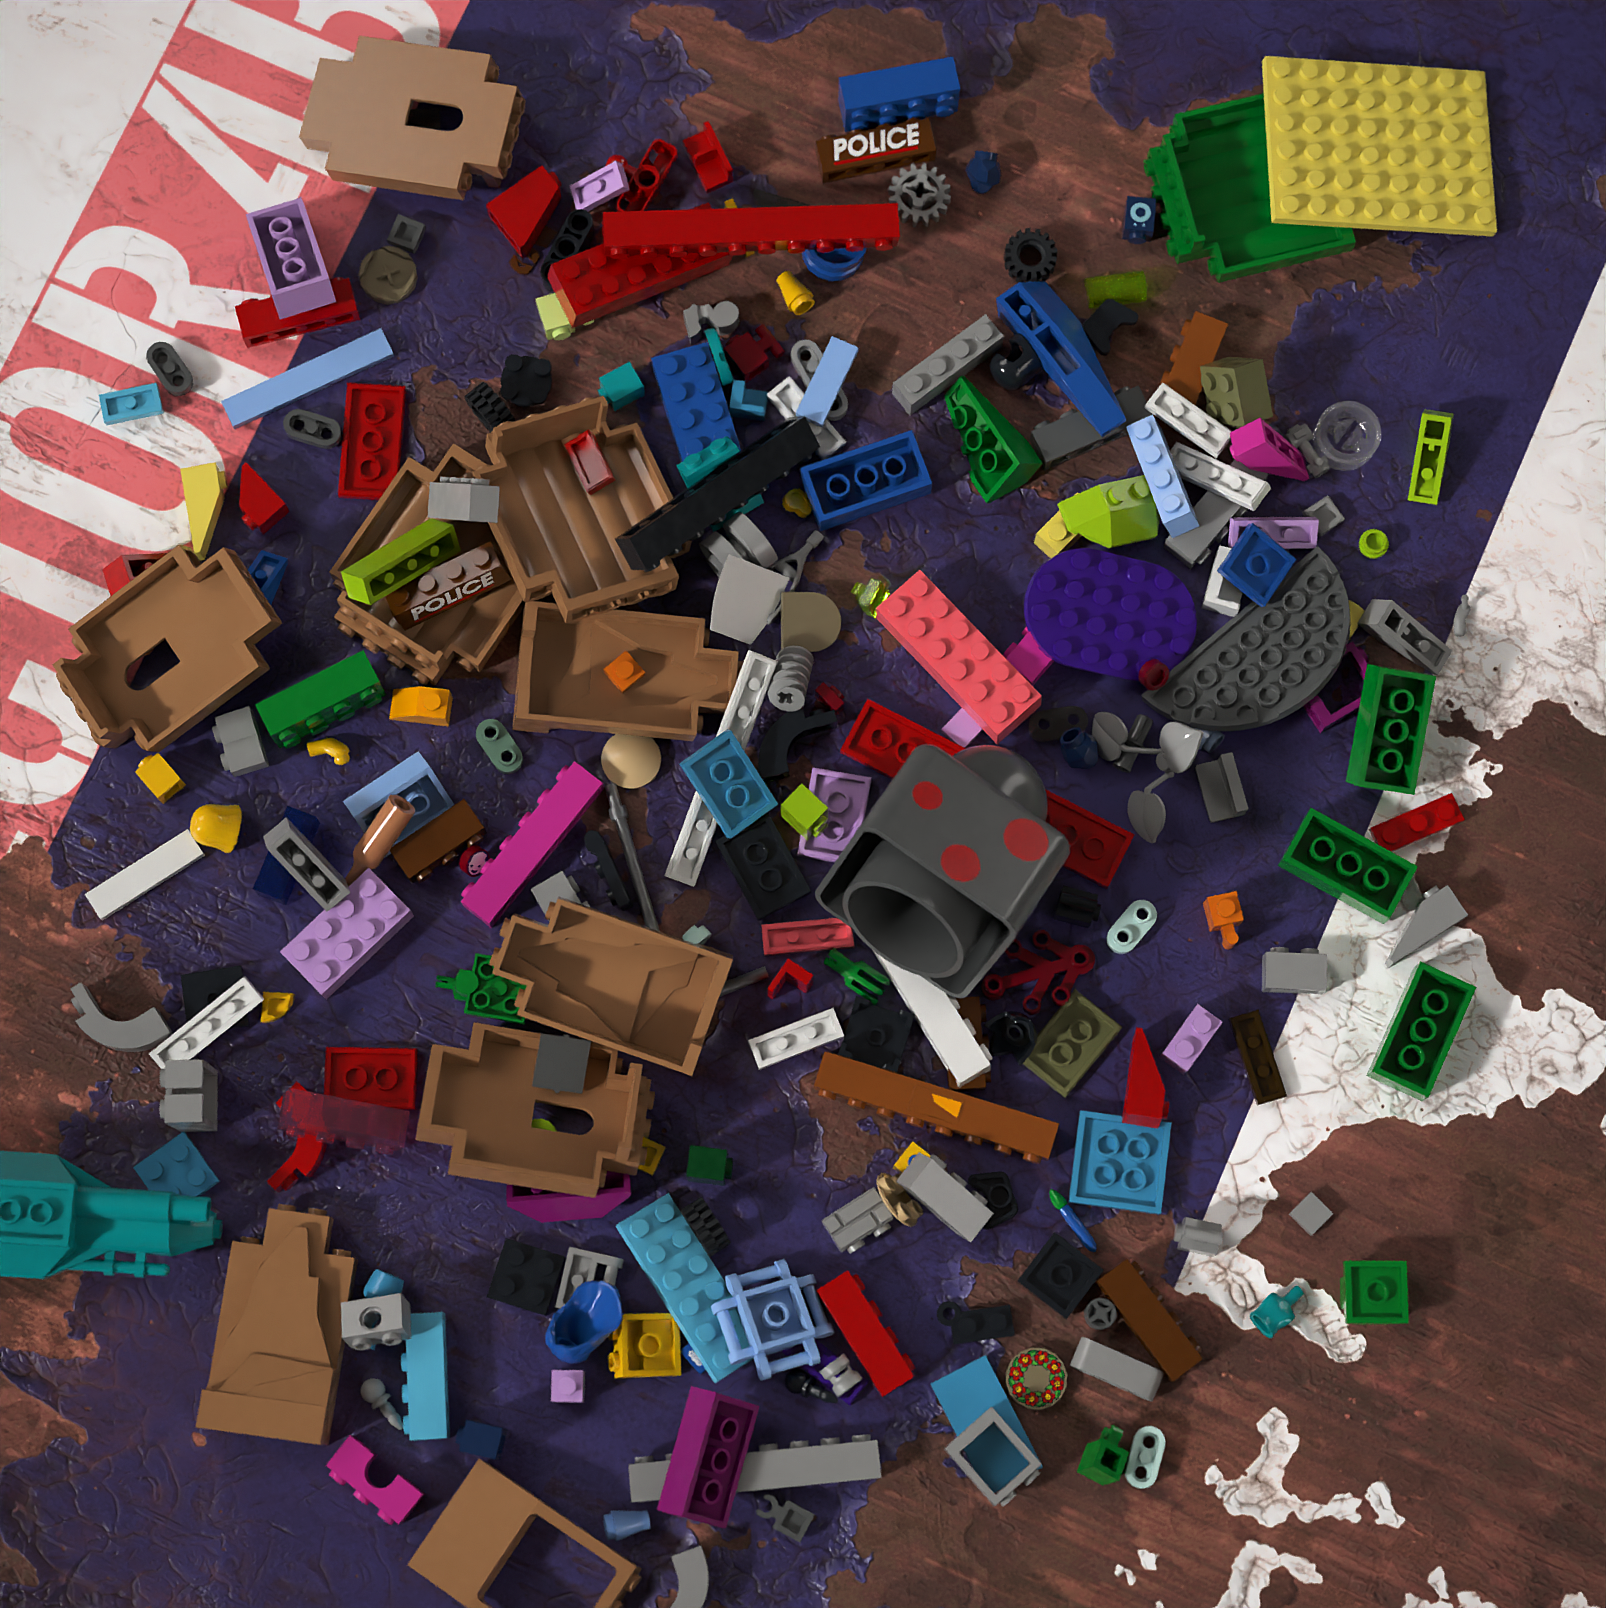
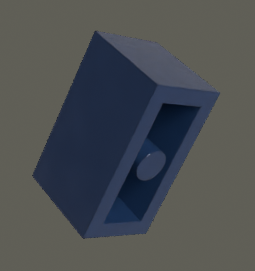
M466 1420L465 1426L459 1425L455 1444H460L459 1451L501 1460L508 1429Z

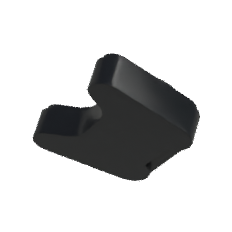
M1106 299L1083 324V329L1088 340L1099 354L1106 356L1111 349L1109 337L1122 325H1135L1138 322L1139 316L1136 312L1113 299Z
M999 1171L970 1175L968 1184L983 1193L984 1198L988 1201L986 1203L987 1208L994 1213L983 1226V1229L990 1230L1017 1214L1018 1206L1009 1177L1005 1172Z

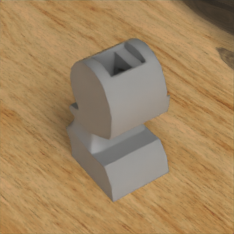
M722 301L714 309L709 304H692L690 308L683 310L684 322L691 346L698 343L701 339L702 324L706 323L711 328L716 329L719 336L730 334L739 324L738 308L730 301Z

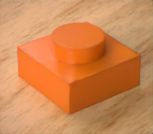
M627 651L623 652L603 669L606 676L622 694L645 676L646 673Z

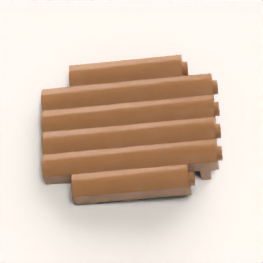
M604 396L597 398L589 397L580 403L569 406L561 405L549 412L542 414L534 413L525 419L499 424L486 437L485 448L493 465H483L472 471V478L488 479L489 486H500L497 523L488 522L523 601H535L552 594L565 623L578 622L595 614L607 613L620 606L636 604L649 597L661 596L675 590L679 575L671 558L689 552L692 542L688 540L682 544L683 549L672 556H665L660 560L661 564L652 571L645 572L644 570L630 569L615 538L673 499V496L638 423L623 424L615 427L613 430L609 429L606 423L608 403ZM588 429L593 432L615 478L614 482L592 495L586 492L564 445Z
M454 443L434 472L408 457L329 572L332 579L335 580L333 585L342 591L337 598L340 608L334 616L337 624H339L337 629L349 638H353L356 635L363 639L362 645L375 654L378 651L385 653L389 656L387 661L400 670L403 667L413 671L411 676L423 685H427L430 682L436 686L455 657L458 658L456 663L469 672L473 668L480 672L526 603L522 599L508 566L507 569L512 580L408 630H404L394 619L386 597L372 605L349 598L341 571L429 520L430 482H440V477L472 478V471L487 465ZM433 518L454 525L461 550L435 567L490 541L503 556L488 522Z

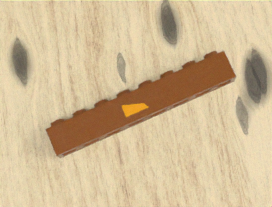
M824 1051L814 1083V1090L819 1091L818 1096L835 1101L837 1096L848 1100L847 1105L864 1110L865 1106L877 1109L876 1114L894 1119V1116L898 1115L906 1118L905 1123L919 1128H923L924 1124L936 1127L935 1132L944 1136L952 1137L953 1133L965 1136L964 1141L973 1145L982 1146V1142L994 1145L993 1150L1006 1155H1011L1012 1151L1024 1154L1023 1160L1035 1164H1040L1041 1160L1047 1162L1059 1126V1123L826 1051Z

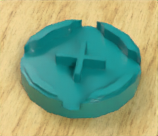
M714 328L704 330L723 386L733 383V377L717 330Z

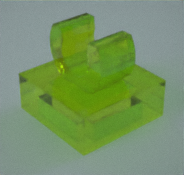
M872 577L867 586L856 582L851 590V593L856 595L855 599L858 600L857 603L864 613L873 618H876V607L886 600L890 594L881 581Z

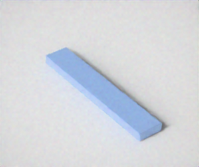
M380 328L224 399L221 403L235 430L394 357V354Z

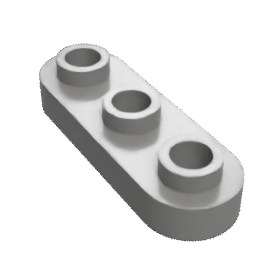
M811 340L798 341L791 350V361L806 389L823 356L818 345ZM803 354H809L811 359L803 361L800 357ZM842 388L834 402L838 405V409L835 411L830 410L827 420L837 421L847 413L848 400Z

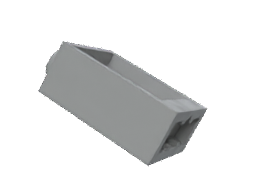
M992 1407L988 1408L944 1448L993 1506L1000 1503L1004 1507L1017 1495L1014 1489L1022 1482L1026 1486L1040 1474L1037 1468L1042 1465ZM993 1422L1029 1462L1020 1473L996 1494L960 1455V1452Z

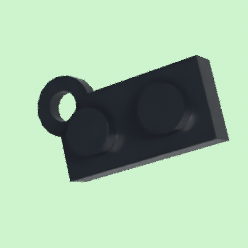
M947 1301L942 1303L937 1309L936 1316L938 1321L942 1325L951 1327L953 1345L1015 1336L1010 1305L961 1312L960 1307L956 1303ZM946 1308L954 1310L955 1316L953 1319L947 1320L944 1318L943 1311Z

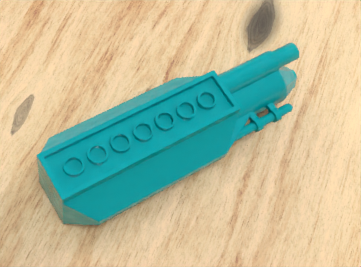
M0 1151V1277L48 1279L67 1270L103 1272L106 1276H114L115 1273L134 1274L137 1278H145L146 1275L166 1276L170 1272V1267L163 1263H148L146 1260L147 1255L175 1256L213 1245L216 1238H221L223 1223L222 1220L217 1219L216 1213L211 1211L210 1197L183 1196L169 1191L112 1188L56 1154ZM116 1253L136 1254V1261H117L115 1256ZM105 1255V1259H104V1260H102V1259H96V1258H98V1257H100V1256Z

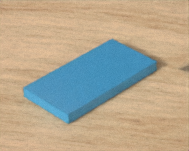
M986 1355L930 1384L956 1436L961 1434L988 1408L992 1407L1039 1460ZM994 1422L964 1448L974 1471L994 1493L1001 1490L1029 1464ZM1040 1465L1037 1470L1043 1468V1466Z

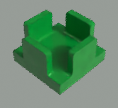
M1343 1261V1277L1340 1278V1309H1344L1345 1324H1409L1407 1261Z

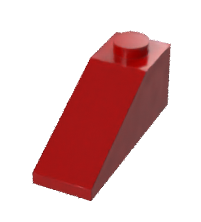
M1136 1027L1132 1040L1122 1123L1158 1129L1161 1120H1167L1169 1101H1164L1166 1090L1143 1028Z

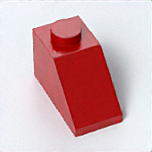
M245 462L241 469L239 507L244 514L241 519L252 531L257 528L264 535L290 511L286 503Z
M167 553L121 555L103 568L102 571L110 596Z

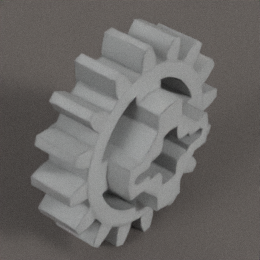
M914 163L911 164L909 172L901 168V178L893 176L892 184L894 186H889L888 194L891 195L888 203H898V215L902 214V223L911 219L913 227L917 226L918 221H922L924 226L927 227L930 218L937 223L939 221V213L946 214L947 212L945 204H950L951 196L948 195L950 193V184H944L946 176L943 174L937 177L936 167L932 168L931 171H927L926 163L922 164L921 169H916ZM917 192L923 193L922 198L916 197Z

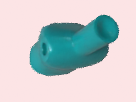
M1294 1286L1283 1297L1274 1292L1270 1293L1261 1302L1259 1307L1249 1314L1252 1323L1263 1335L1272 1338L1280 1329L1295 1319L1291 1306L1304 1295V1292L1300 1287Z

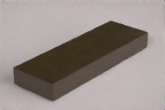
M1259 1010L1229 1018L1228 1020L1256 1105L1259 1106L1287 1097Z

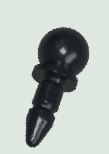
M794 1369L786 1375L785 1385L791 1393L802 1394L805 1398L811 1395L827 1403L835 1404L838 1402V1398L830 1390H825L824 1387L817 1385L816 1378L809 1377L805 1371Z

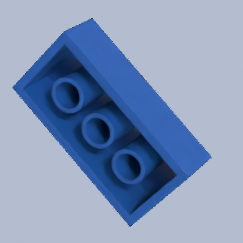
M953 57L839 77L838 102L845 132L855 129L867 131L871 127L885 123L896 125L898 122L915 117L921 119L936 115L940 118L948 117L958 111L960 85Z
M708 342L652 357V369L680 461L683 462L687 456L702 451L714 440L724 438L725 436H728L741 451Z
M912 430L800 468V479L820 531L931 494L932 481Z

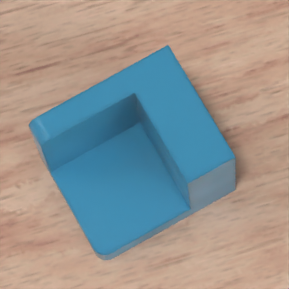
M733 380L729 406L730 416L765 421L768 392L745 389V381Z

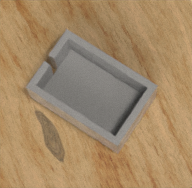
M165 1060V1069L160 1070V1086L165 1087L166 1095L165 1100H160L159 1106L160 1117L165 1118L164 1123L180 1132L217 1131L218 1070L204 1060Z

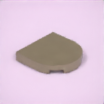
M781 592V649L794 645L806 648L809 652H816L829 647L837 639L841 629V615L836 604L830 598L816 592Z

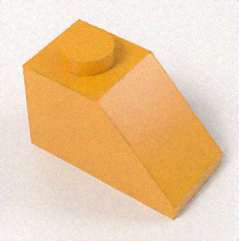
M422 686L393 689L389 719L449 727L453 697L450 690Z

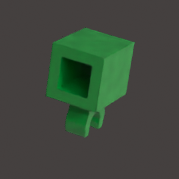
M1111 1425L1110 1429L1104 1427L1099 1440L1087 1443L1077 1472L1102 1486L1119 1481L1129 1455L1128 1451L1118 1447L1123 1430L1115 1425Z

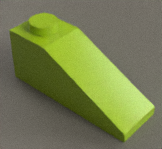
M1427 409L1423 411L1408 501L1438 504L1454 413Z

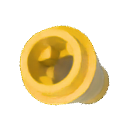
M791 271L783 272L777 277L776 282L780 286L789 311L794 312L795 315H802L813 307V293L795 278Z

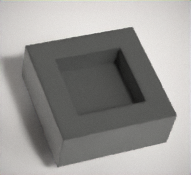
M398 214L387 238L388 244L415 254L426 226L423 223Z

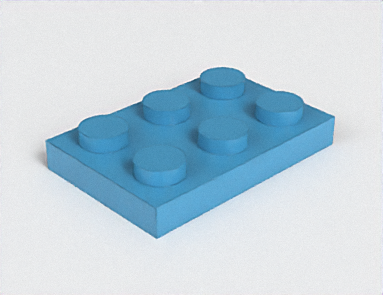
M725 730L679 763L727 838L731 839L778 805L731 730Z

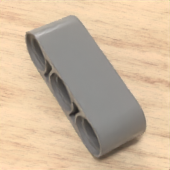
M1081 1337L1070 1363L1071 1367L1151 1402L1154 1400L1164 1372L1085 1337Z

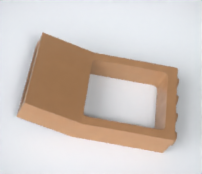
M480 1458L408 1563L409 1567L465 1607L494 1608L485 1601L484 1595L533 1521L540 1516L616 1569L614 1578L594 1608H622V1598L627 1591L631 1593L636 1588L641 1579V1576L638 1574L642 1570V1568Z

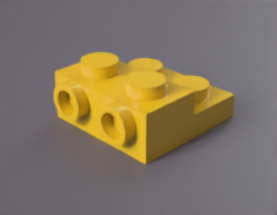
M671 1313L623 1314L620 1326L608 1336L609 1340H613L614 1353H610L608 1358L609 1370L614 1372V1378L681 1376L680 1328Z

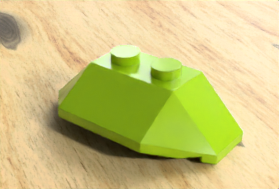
M1145 475L1099 484L1057 504L1069 532L1076 535L1079 533L1086 539L1107 548L1152 539L1158 534L1161 517Z

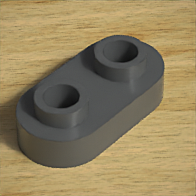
M156 342L152 344L146 353V359L151 369L170 394L174 396L187 394L192 389L194 383L189 369L169 343ZM161 356L168 357L164 363H159L158 359ZM179 378L184 379V382H183L182 385H180V386L174 385V382H175L177 379H179Z
M294 409L287 413L284 418V429L287 435L294 440L323 449H331L336 447L342 439L341 428L332 418L303 409ZM304 423L305 426L302 430H295L296 424ZM326 431L333 433L329 439L322 437Z

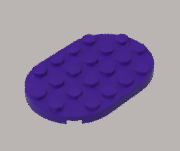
M1077 548L1063 551L1050 558L1032 576L1024 599V616L1027 629L1039 645L1038 648L1046 656L1068 667L1123 680L1139 681L1138 675L1141 667L1152 659L1160 660L1168 667L1170 672L1185 659L1196 635L1197 617L1194 602L1184 583L1175 574L1160 565L1101 550Z

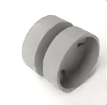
M737 512L723 523V528L729 541L714 531L699 543V547L708 565L719 578L729 554L766 569L778 560L776 552L766 537L741 512Z

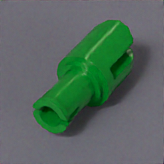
M833 948L828 954L830 958L826 957L823 964L845 977V985L864 999L870 1000L873 1005H876L878 999L859 986L857 982L882 996L885 989L866 976L864 972L885 985H889L891 980L861 960L854 963L838 952L837 949Z

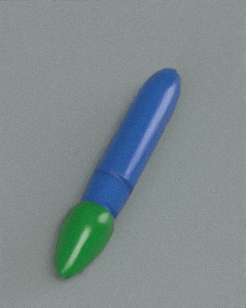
M1051 1189L1050 1199L1053 1206L1060 1210L1063 1218H1065V1221L1086 1249L1096 1252L1097 1246L1093 1237L1075 1212H1073L1072 1208L1067 1205L1065 1197L1056 1190Z

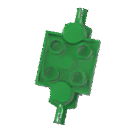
M475 953L472 971L460 969L455 978L437 975L435 987L453 990L455 1000L466 1002L464 1014L525 1025L526 1018L517 1015L519 1007L514 1006L519 989L526 990L527 986L492 974L494 966L489 965L492 956Z

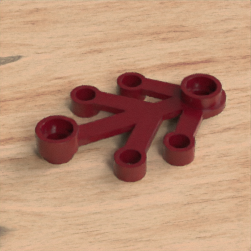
M1038 930L1033 935L1032 943L1034 947L1038 950L1047 949L1062 959L1051 962L1023 948L1020 941L1014 939L1010 945H1016L1019 948L1018 952L1010 953L1006 949L1004 954L1010 959H1018L1033 968L1004 977L990 974L983 979L981 992L986 999L994 1001L1004 995L1005 989L1038 980L1031 995L1025 997L1023 1001L1025 1013L1035 1015L1041 1009V1000L1054 975L1067 971L1061 986L1054 988L1051 996L1055 1005L1064 1006L1069 1002L1070 991L1078 976L1087 974L1094 967L1095 955L1085 945H1075L1069 948L1051 939L1047 931ZM1038 936H1045L1047 942L1039 944L1036 938ZM1076 955H1083L1086 961L1079 964L1074 960V957ZM996 981L999 984V988L991 990L988 987V983ZM1062 991L1066 994V999L1060 1001L1056 999L1055 994ZM1033 1000L1038 1006L1036 1009L1031 1010L1026 1006V1003Z

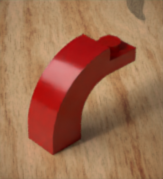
M297 1081L275 1103L291 1118L297 1132V1143L293 1154L266 1181L279 1193L283 1189L288 1191L299 1180L296 1175L300 1171L310 1179L320 1166L327 1146V1125L323 1111L316 1099Z

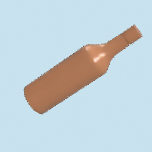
M390 795L355 846L353 866L345 878L348 887L368 868L375 869L381 864L414 815L415 809L406 799L397 795Z

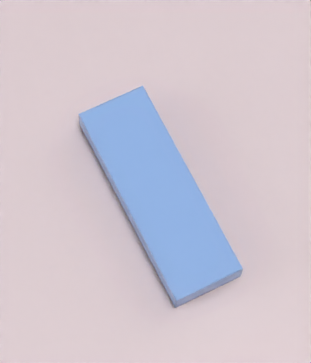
M833 336L831 337L796 411L797 417L805 416L808 422L823 427L858 353L859 347Z

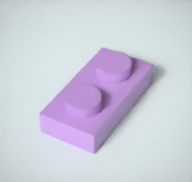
M614 161L570 185L576 209H583L587 212L630 189L623 165L618 161Z

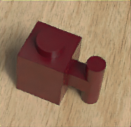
M765 324L760 325L755 330L761 338L759 341L756 342L747 331L742 336L740 334L733 336L728 340L724 348L726 360L739 377L745 381V384L769 368V358L765 353L771 351L776 359L785 353V350Z

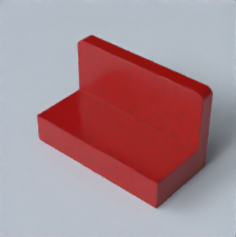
M788 958L769 985L768 997L773 1000L786 980L807 994L813 985L814 975Z

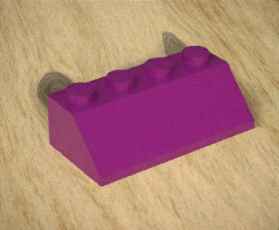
M691 1386L657 1510L726 1529L759 1405Z

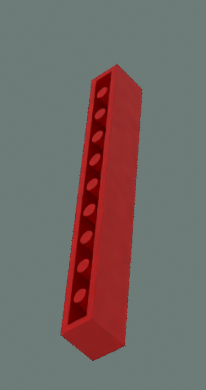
M898 203L603 212L602 216L604 256H611L613 259H625L628 255L654 258L658 254L684 257L687 253L714 256L717 252H729L730 255L737 256L745 254L746 251H758L759 254L768 255L775 253L776 250H787L788 253L798 254L808 249H817L818 252L827 253L839 248H846L847 251L857 252L871 247H875L878 251H887L897 247L900 239Z

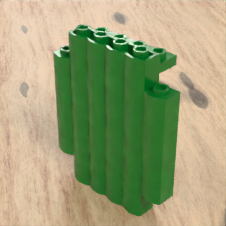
M1264 93L1177 113L1174 116L1172 125L1169 126L1170 133L1163 135L1161 145L1149 148L1147 159L1143 161L1146 176H1151L1154 186L1151 187L1152 198L1156 199V203H1159L1162 213L1158 215L1161 229L1167 230L1169 240H1166L1169 256H1174L1177 264L1211 256L1207 260L1208 269L1211 276H1216L1218 283L1350 252L1356 244L1352 228L1271 223Z

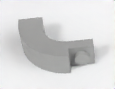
M80 982L71 988L75 996L71 999L74 1007L80 1015L85 1012V1015L76 1020V1023L88 1036L110 1049L122 1052L145 1051L159 1046L173 1034L161 1012L155 1007L135 1019L114 1021L104 1015L87 986Z
M701 1545L671 1556L679 1580V1590L676 1600L670 1608L703 1607L709 1586V1570Z

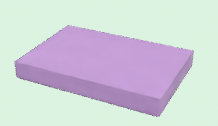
M812 767L809 790L828 807V827L820 836L815 838L812 835L808 841L801 835L797 856L836 862L865 819L872 777Z

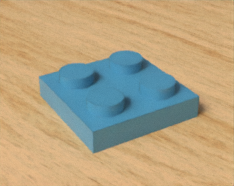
M184 1131L133 1167L147 1188L154 1191H169L183 1196L199 1197L220 1182Z

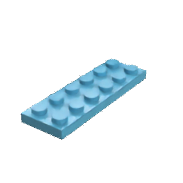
M669 1193L616 1225L617 1230L714 1383H717L754 1359H748L736 1365L730 1364L728 1358L730 1351L718 1317L713 1315L711 1305L732 1298V1295L728 1291L724 1279ZM737 1309L730 1310L729 1314L741 1348L750 1347Z

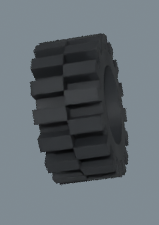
M1026 228L1024 233L1019 230L1016 232L1015 237L1013 235L1010 237L1009 243L1006 245L1004 266L1006 270H1009L1008 275L1011 278L1015 276L1018 283L1022 280L1032 282L1043 279L1046 281L1049 278V274H1052L1054 271L1058 253L1057 248H1055V241L1053 239L1049 240V234L1046 232L1044 235L1040 234L1041 229L1036 228L1035 232H1031V228ZM1027 247L1036 248L1041 253L1042 260L1035 266H1027L1021 262L1019 258L1020 252Z
M481 382L464 396L472 412L484 424L486 429H489L490 433L494 427L503 422L515 421L514 416L505 406V403L484 382Z
M702 1197L680 1210L710 1257L731 1244L722 1226Z

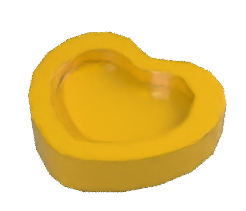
M801 489L790 490L782 499L783 507L789 512H795L799 517L805 518L811 513L812 509L807 495Z

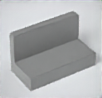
M1233 753L1222 754L1218 760L1196 765L1195 772L1209 821L1214 823L1245 815L1248 811V805Z

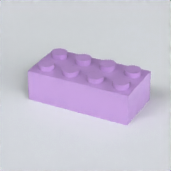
M302 197L246 214L280 319L336 302Z
M370 868L364 871L349 886L350 893L328 912L324 909L280 951L326 1000L414 917L411 910Z

